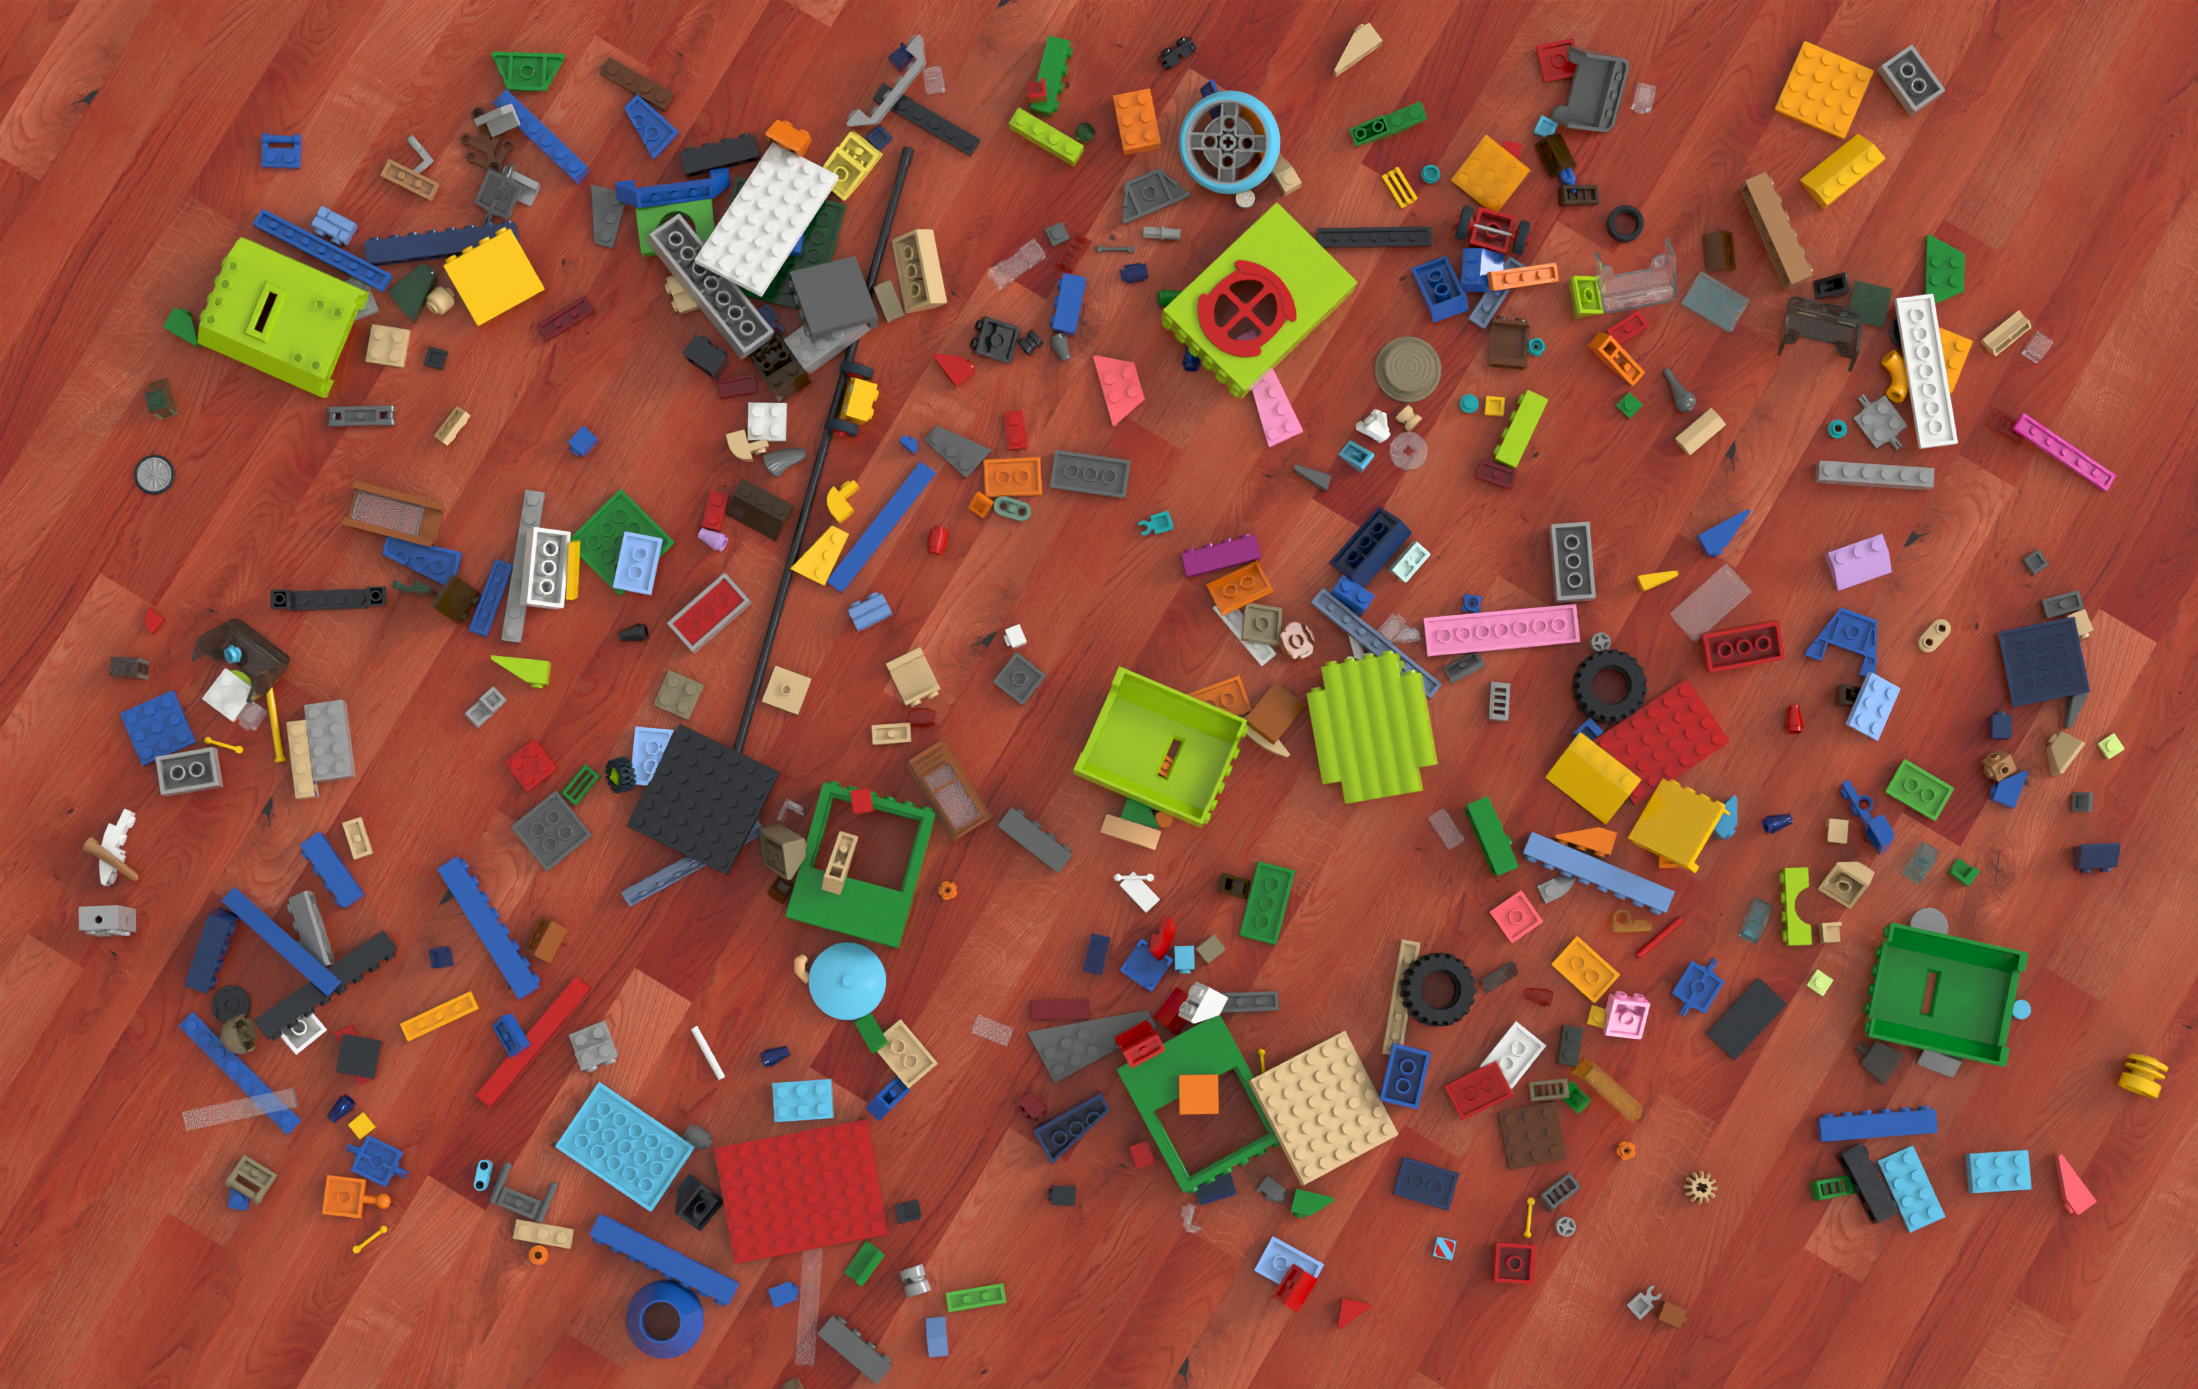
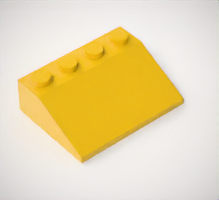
M1581 732L1545 777L1605 825L1642 780Z

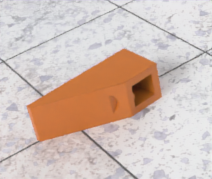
M1597 827L1558 834L1553 839L1562 845L1568 846V844L1576 846V850L1582 852L1590 850L1594 852L1593 855L1605 858V855H1611L1617 833Z

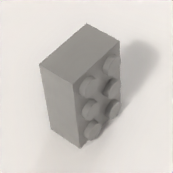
M1910 45L1884 63L1877 71L1910 117L1940 97L1945 91L1913 45Z
M214 747L155 757L160 791L163 796L167 797L223 787L218 749Z

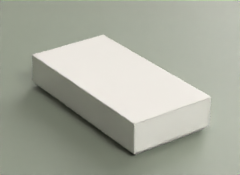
M1133 871L1129 876H1137V875H1136L1135 872ZM1125 879L1120 884L1145 913L1160 900L1142 880Z

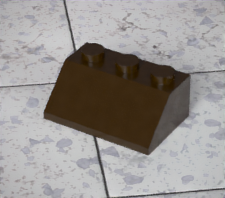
M742 478L732 497L726 515L777 541L795 508L792 504Z

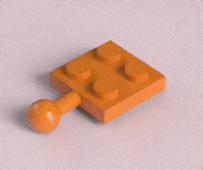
M327 1175L322 1214L361 1219L364 1203L376 1204L378 1208L386 1209L390 1206L391 1199L384 1193L379 1194L377 1197L365 1195L367 1179Z

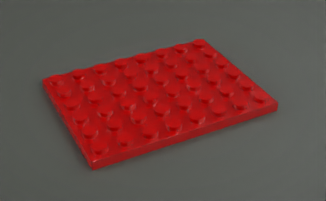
M867 1119L714 1148L735 1264L888 1234Z

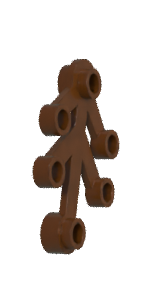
M475 107L472 109L470 116L473 121L478 113L486 114L483 108ZM482 124L478 128L483 143L472 138L468 133L461 135L460 141L463 145H470L487 154L488 161L478 157L474 151H469L466 153V160L469 163H476L484 167L486 173L488 169L497 166L499 168L498 172L502 173L504 169L503 162L508 153L513 151L514 144L510 140H505L502 143V150L497 158L494 151L502 136L507 134L508 131L494 136L490 141L486 124ZM464 137L470 138L468 142L463 141ZM507 143H510L511 148L506 149L505 145ZM474 154L475 158L473 160H469V155Z

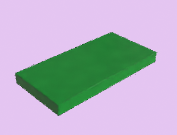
M1260 861L1257 862L1239 936L1277 945L1295 870Z

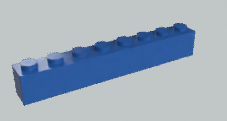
M456 856L437 868L514 993L518 999L522 1000L541 988L539 985L541 980L536 972L532 973L530 971V962L526 956L522 957L518 951L521 949L515 939H510L508 935L510 931L505 923H500L498 919L500 915L496 908H491L488 904L490 899L485 891L481 892L477 885L480 883L474 874L471 876L467 869L470 867L466 860Z
M599 1214L589 1234L593 1237L592 1241L600 1245L606 1243L610 1245V1250L618 1254L621 1251L628 1254L627 1258L637 1263L639 1260L645 1263L644 1267L652 1271L657 1269L663 1272V1277L670 1280L675 1278L680 1281L679 1284L688 1289L691 1286L697 1289V1294L706 1298L708 1295L715 1298L714 1302L721 1306L731 1303L740 1285L739 1282L604 1214Z

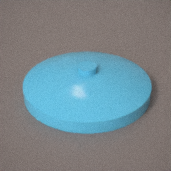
M839 943L825 949L814 961L809 974V989L816 1005L827 1015L841 1020L858 1019L869 1014L880 1003L886 988V974L881 961L870 949L856 943Z

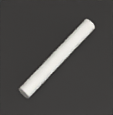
M698 1026L692 1028L691 1032L718 1080H721L725 1075Z

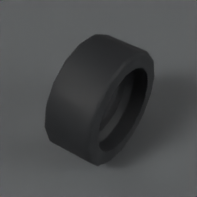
M1631 205L1616 207L1607 220L1609 235L1621 243L1634 241L1644 227L1642 213ZM1628 213L1635 218L1636 228L1631 234L1623 235L1615 229L1614 221L1619 214Z

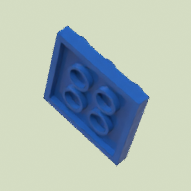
M174 690L120 713L142 766L155 762V757L170 755L197 743Z

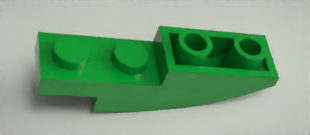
M1420 101L1386 116L1382 115L1349 130L1355 146L1358 147L1411 129L1412 126L1428 120Z

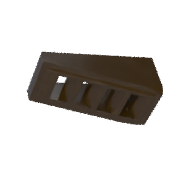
M1562 185L1557 190L1559 207L1599 204L1598 185ZM1573 189L1576 190V192H1575L1576 200L1573 199V193H1572V190H1573ZM1581 191H1583L1584 200H1581ZM1588 191H1591V200H1589Z

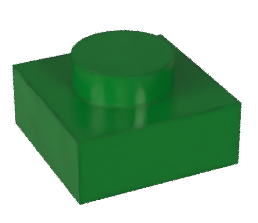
M1629 392L1615 407L1630 419L1643 404Z

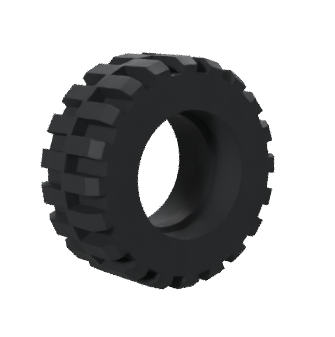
M1604 649L1587 657L1578 666L1572 679L1573 699L1579 705L1578 709L1581 712L1583 711L1586 717L1595 719V722H1605L1606 724L1624 721L1636 713L1645 700L1644 697L1648 688L1646 687L1647 677L1643 674L1644 669L1642 665L1639 666L1637 664L1638 660L1628 656L1629 653L1619 652L1617 649ZM1603 669L1617 670L1624 676L1627 682L1626 695L1616 704L1602 703L1593 694L1592 680Z
M1429 953L1418 957L1417 960L1409 964L1408 969L1404 970V978L1400 980L1402 991H1399L1400 997L1403 998V1007L1407 1008V1013L1411 1017L1416 1018V1021L1428 1026L1442 1027L1459 1022L1463 1019L1464 1015L1470 1012L1469 1008L1475 1002L1473 996L1476 994L1477 988H1474L1476 981L1475 977H1472L1470 974L1472 972L1471 969L1464 965V961L1455 958L1451 954ZM1435 971L1444 972L1449 975L1454 984L1453 998L1448 1005L1442 1008L1429 1006L1424 1001L1421 992L1424 978Z

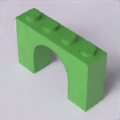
M705 199L636 209L642 256H657L647 243L648 236L662 226L665 220L677 214L688 217L694 222L696 235L705 245L716 228L712 200Z

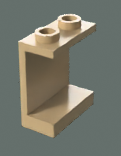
M921 647L886 663L906 707L911 706L913 708L921 704L922 699L926 697L932 699L939 695L938 692L941 691V688Z

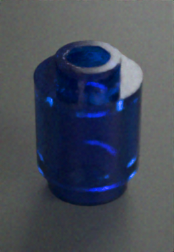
M1140 262L1123 265V269L1120 270L1121 281L1130 284L1148 279L1146 263L1141 264Z

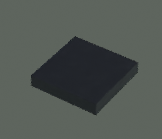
M343 1034L336 1072L375 1079L383 1041Z

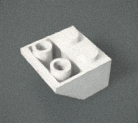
M1196 982L1189 989V996L1180 1006L1178 1016L1192 1023L1218 1016L1228 997Z

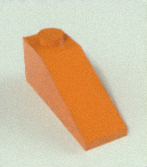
M1599 332L1589 343L1588 347L1629 385L1634 386L1645 373L1611 335Z

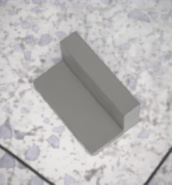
M512 103L474 119L476 126L486 123L492 137L520 125Z
M513 171L511 177L524 185L518 201L527 206H532L541 189L540 184Z
M1923 1050L1917 1065L1949 1077H1954L1962 1063V1058Z

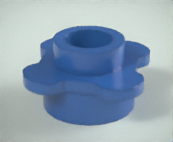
M1465 594L1463 596L1464 605L1462 606V611L1465 613L1468 611L1479 613V606L1482 601L1481 596Z

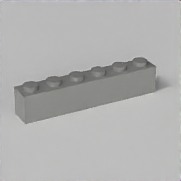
M1819 461L1816 463L1815 483L1930 490L1934 486V468Z

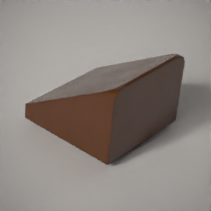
M779 875L770 887L767 895L780 904H784L793 891L795 884Z

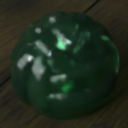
M1088 122L1080 123L1076 128V138L1084 143L1093 140L1096 133L1094 127Z

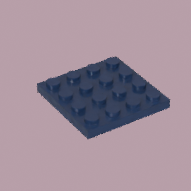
M2075 616L1998 632L2013 707L2090 692Z

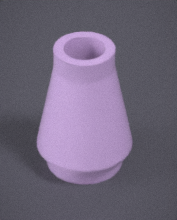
M704 528L698 534V538L715 551H723L728 542L725 534Z

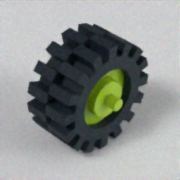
M626 757L612 759L605 766L607 768L605 769V773H607L605 777L608 779L607 784L611 785L610 789L617 794L633 790L635 788L634 784H636L634 779L636 778V774H634L635 768H632V762L629 763L630 760L626 759Z

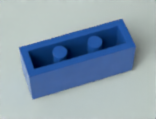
M1064 273L1063 278H1059L1057 289H1060L1059 297L1055 296L1053 305L1056 308V313L1051 315L1049 325L1053 326V332H1063V334L1075 336L1086 277Z

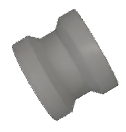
M1597 633L1590 640V647L1594 652L1608 649L1611 644L1609 636L1605 633Z
M1560 1217L1555 1222V1230L1561 1236H1571L1575 1232L1576 1225L1573 1219Z

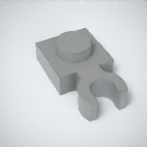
M1653 1285L1647 1288L1645 1295L1639 1292L1626 1304L1639 1320L1654 1307L1650 1302L1658 1300L1662 1295L1661 1293H1658L1656 1296L1651 1295V1290L1654 1289Z

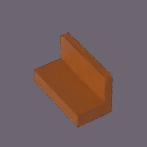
M541 916L523 950L551 963L568 929Z

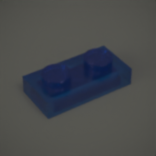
M1091 934L1083 968L1084 972L1102 976L1110 937Z

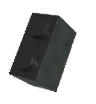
M1561 1025L1556 1064L1578 1066L1583 1028Z

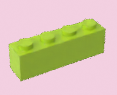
M1019 107L1009 122V129L1073 167L1084 151L1082 144Z
M1527 390L1525 394L1521 393L1517 402L1520 406L1517 411L1513 410L1509 419L1512 423L1509 428L1505 427L1501 438L1504 440L1501 445L1497 444L1493 455L1496 456L1495 462L1510 469H1516L1548 402L1547 398L1530 390Z

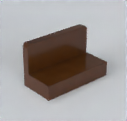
M1717 231L1703 235L1706 271L1735 270L1736 262L1732 232Z

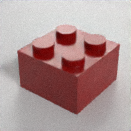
M1494 1242L1492 1281L1533 1285L1536 1245Z

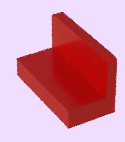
M1178 987L1175 988L1154 1015L1157 1021L1176 1036L1188 1022V1020L1178 1015L1180 1013V1006L1187 1000L1189 995Z
M1293 1263L1272 1296L1298 1312L1318 1279Z

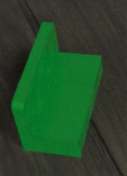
M866 1241L845 1270V1274L862 1287L883 1259L885 1253Z

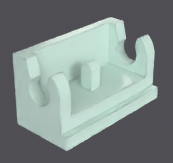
M1412 541L1387 570L1391 574L1396 575L1399 581L1406 583L1431 554L1417 541Z

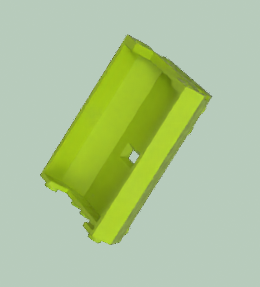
M241 237L237 240L228 256L223 259L221 267H223L222 271L216 276L214 281L215 288L207 297L208 305L206 310L204 309L201 312L199 318L201 322L199 324L197 343L317 396L327 398L334 380L330 379L358 310H364L370 292ZM272 292L277 294V297L261 333L254 329L267 297Z
M1119 666L1113 679L1111 690L1084 751L1079 756L1073 774L1202 828L1204 823L1208 824L1211 817L1210 810L1214 811L1218 801L1215 798L1217 793L1221 794L1225 783L1222 781L1224 777H1229L1233 767L1230 765L1232 758L1236 760L1239 754L1238 744L1241 737L1245 738L1249 729L1246 726L1247 720ZM1175 739L1180 741L1181 744L1165 779L1158 776V773L1172 741Z

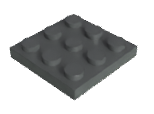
M557 791L553 792L511 826L547 872L593 836Z

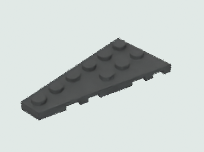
M1148 1010L1027 1033L1056 1083L1118 1049L1119 1047L1114 1037L1145 1020H1149L1153 1029L1156 1028V1025Z

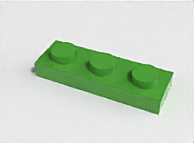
M1003 1283L946 1293L949 1312L1006 1303Z

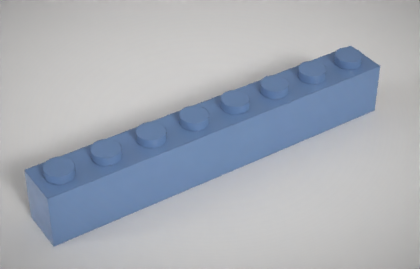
M1534 832L1529 834L1522 851V855L1525 856L1524 859L1532 863L1539 861L1543 863L1542 867L1552 871L1554 868L1558 869L1563 876L1571 878V876L1579 878L1578 882L1588 886L1589 883L1597 886L1596 889L1601 892L1607 893V890L1615 893L1614 897L1625 900V898L1632 900L1631 904L1640 908L1643 905L1649 907V911L1657 915L1667 913L1675 893L1673 890Z

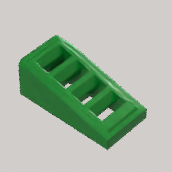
M1847 1175L1810 1182L1813 1201L1854 1194V1189ZM1841 1180H1844L1845 1192H1843ZM1834 1182H1836L1838 1193L1835 1191ZM1826 1183H1828V1185H1829V1191H1830V1194H1829V1195H1828V1192H1827Z

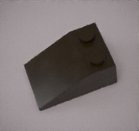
M452 574L431 606L460 625L461 622L464 623L469 617L470 613L468 611L472 606L475 607L479 602V595L481 593Z

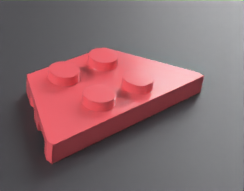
M1095 355L1093 360L1112 426L1115 427L1134 408L1139 406L1145 398L1135 363Z

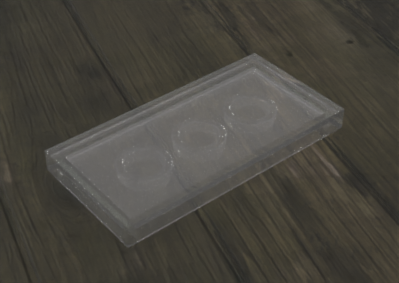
M1726 563L1669 615L1696 642L1700 639L1699 633L1710 630L1752 591Z

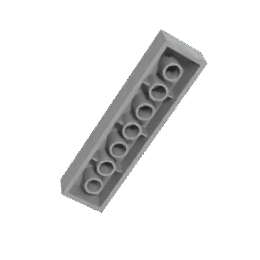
M677 214L649 234L647 239L649 246L741 360L772 338L774 333L772 328L735 283L695 263V258L704 244L680 214Z

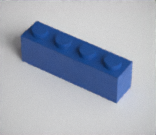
M322 832L316 833L300 844L303 849L301 850L302 855L306 860H311L313 871L317 876L321 875L325 880L322 882L324 887L328 891L333 892L335 895L333 899L339 907L342 906L347 909L366 896Z

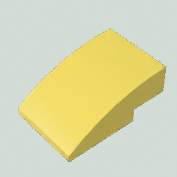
M855 131L849 132L841 145L834 150L823 166L824 169L838 175V181L831 191L844 201L855 191L883 156L880 151Z

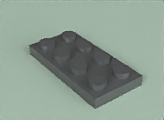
M1055 450L1050 488L1125 499L1131 461Z

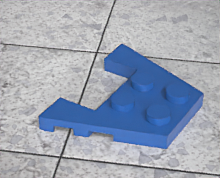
M1840 608L1810 645L1804 656L1821 661L1827 643L1864 656L1859 676L1866 678L1868 672L1877 675V620Z

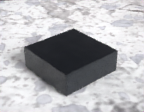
M429 346L424 365L443 371L448 351Z

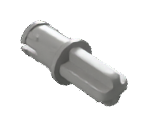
M1147 226L1143 228L1144 238L1161 239V241L1163 239L1180 241L1181 229L1164 228V226L1162 228Z

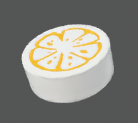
M1251 190L1237 193L1236 203L1239 207L1247 209L1254 204L1255 196Z

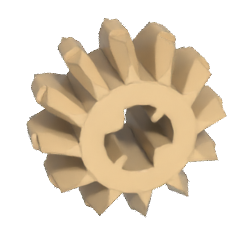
M1699 1171L1698 1176L1695 1172L1691 1173L1693 1180L1689 1177L1686 1178L1690 1185H1684V1188L1690 1189V1191H1687L1685 1195L1690 1196L1693 1194L1690 1198L1691 1202H1694L1697 1198L1698 1204H1702V1199L1708 1203V1195L1712 1198L1715 1197L1711 1190H1717V1187H1711V1184H1714L1716 1180L1711 1179L1708 1181L1711 1174L1707 1173L1704 1177L1703 1171ZM1698 1183L1704 1184L1703 1192L1696 1190V1187H1699Z

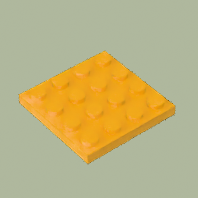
M1804 41L1774 111L1844 140L1874 70Z

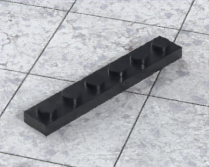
M883 83L873 100L881 105L884 101L882 99L889 90L892 91L893 88ZM903 94L890 109L892 112L970 157L981 141L979 138Z
M1431 227L1317 228V242L1323 248L1431 247Z

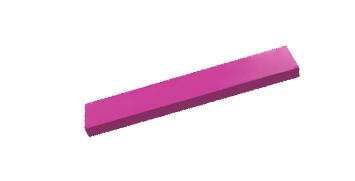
M2021 413L2012 428L2013 431L2104 492L2109 489L2117 476L2025 413Z

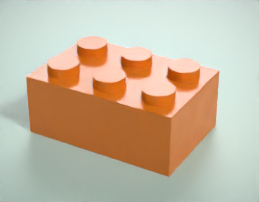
M1150 88L1113 95V105L1123 155L1160 149L1161 140Z

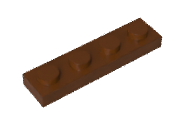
M610 57L600 72V75L638 95L665 112L675 97L674 93Z

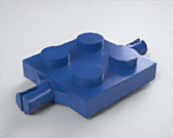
M1711 957L1706 967L1690 961L1671 992L1672 995L1679 998L1683 1003L1678 1012L1679 1015L1685 1017L1690 1008L1696 1009L1703 1014L1706 1013L1725 982L1713 972L1719 961Z
M368 1135L360 1148L350 1143L346 1148V1151L356 1155L351 1171L384 1187L388 1186L390 1179L395 1174L406 1179L409 1171L399 1167V1161L404 1151L373 1136Z

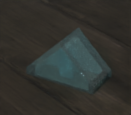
M1922 841L1902 874L1919 884L1934 866L1939 851Z

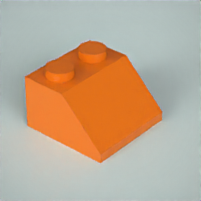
M776 120L765 134L767 143L771 145L773 142L780 148H785L786 151H791L798 157H803L812 142L809 133L803 129L798 131L786 120L782 122Z

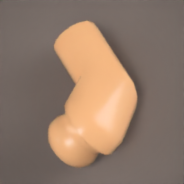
M801 954L794 960V972L807 984L809 982V973L805 970V964L808 962V958Z

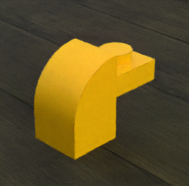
M854 480L852 482H845L840 487L841 491L838 492L833 486L828 493L827 505L829 511L839 524L854 513L853 508L846 501L848 497L860 489Z

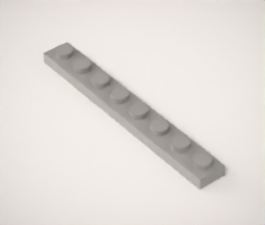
M525 490L502 641L521 643L527 611V606L520 605L527 529L532 527L540 528L545 499L544 492Z

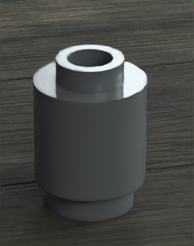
M691 1124L683 1135L688 1143L700 1151L703 1149L707 1150L713 1142L711 1139L712 1135L698 1125Z

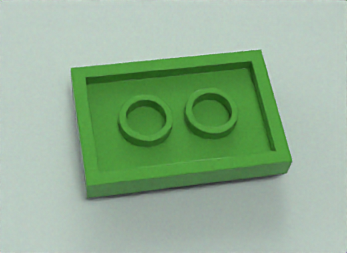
M1903 759L1884 793L1935 822L1954 788Z

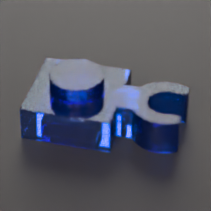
M768 303L757 310L773 331L775 328H779L781 332H784V328L775 323L779 318Z

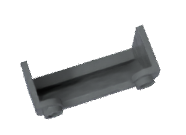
M1569 46L1567 57L1570 62L1577 64L1566 106H1555L1550 120L1568 128L1609 132L1615 124L1629 71V62L1622 57Z

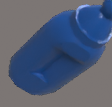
M1566 169L1559 174L1564 185H1575L1576 179L1572 169Z

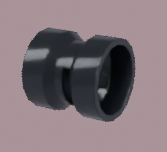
M1032 329L1027 333L1026 339L1021 338L1017 341L1028 356L1034 353V348H1040L1044 344Z

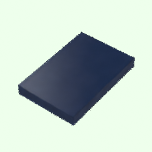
M1403 1157L1392 1194L1449 1211L1459 1173Z

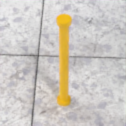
M263 671L260 674L263 677L276 754L274 760L275 763L286 762L271 681L272 671Z

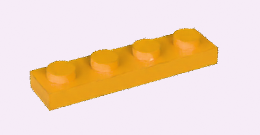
M472 991L411 1018L401 1023L400 1026L409 1042L478 1010L479 1007Z

